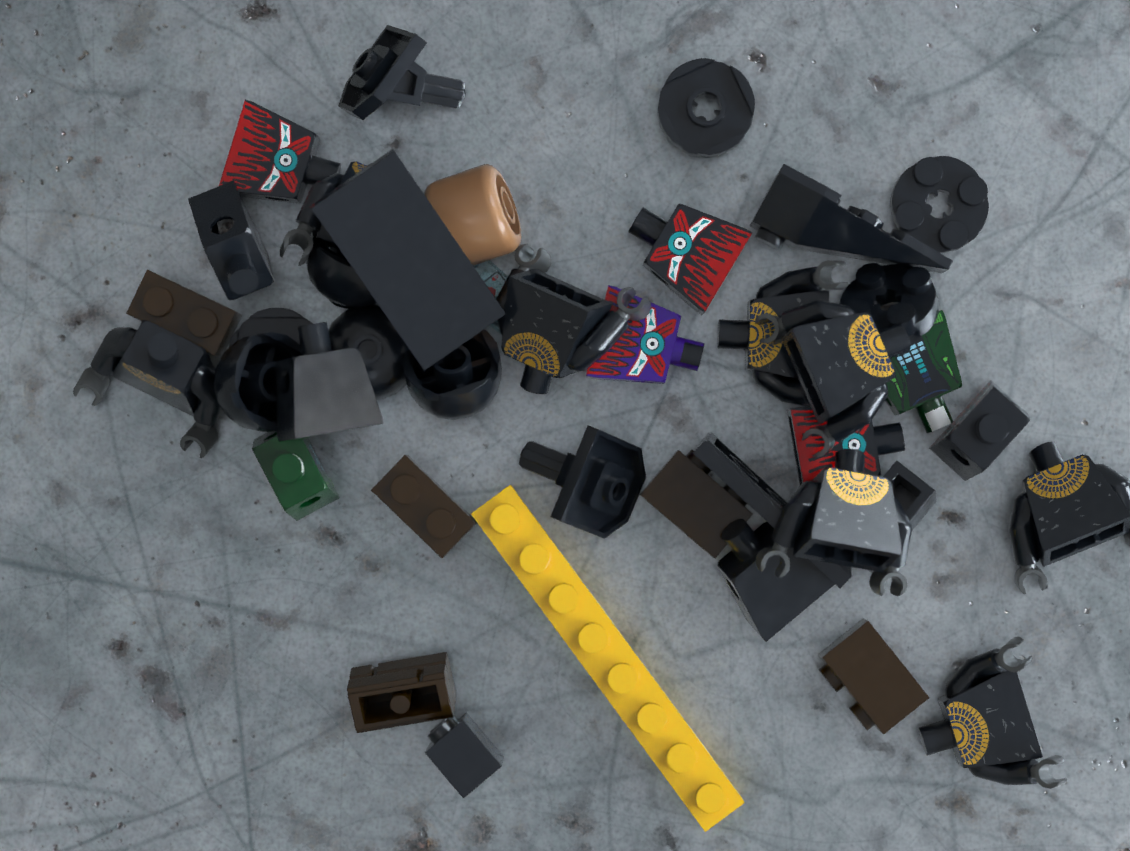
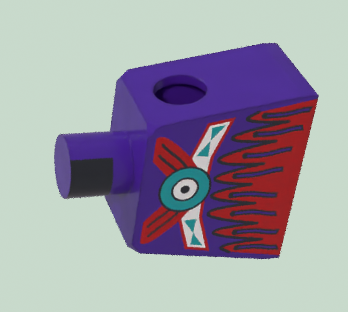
M608 285L605 300L612 303L610 311L616 312L619 309L617 296L622 289ZM635 295L629 301L627 308L633 309L637 307L642 298ZM650 302L651 310L648 316L640 321L629 319L627 321L628 329L607 353L588 368L586 378L664 384L669 365L698 371L704 343L678 337L677 333L681 315Z

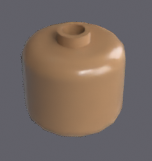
M483 164L436 180L425 189L424 195L473 266L512 253L520 245L521 226L514 200L505 179L492 165Z

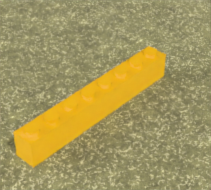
M510 484L472 512L471 515L703 830L706 832L743 805L745 802L739 792L514 487Z

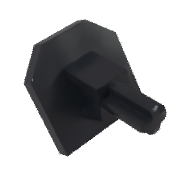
M387 25L373 46L365 50L355 62L352 69L353 74L345 83L338 106L349 115L361 120L367 118L383 105L386 100L417 106L424 102L450 108H459L466 95L465 83L458 79L428 74L425 69L414 62L427 42L415 33Z
M589 425L586 428L576 455L571 453L566 455L534 441H529L520 454L519 465L523 469L556 482V485L562 487L550 517L604 539L628 522L646 479L642 449Z

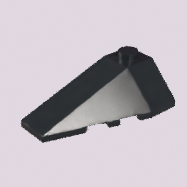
M785 164L776 174L749 225L758 230L755 235L756 239L777 250H781L783 245H786L792 249L888 265L900 264L923 267L930 272L936 273L946 272L953 263L951 259L905 232L892 229L891 233L882 230L884 223L879 220L878 216L868 210L849 206L848 209L839 205L841 194Z

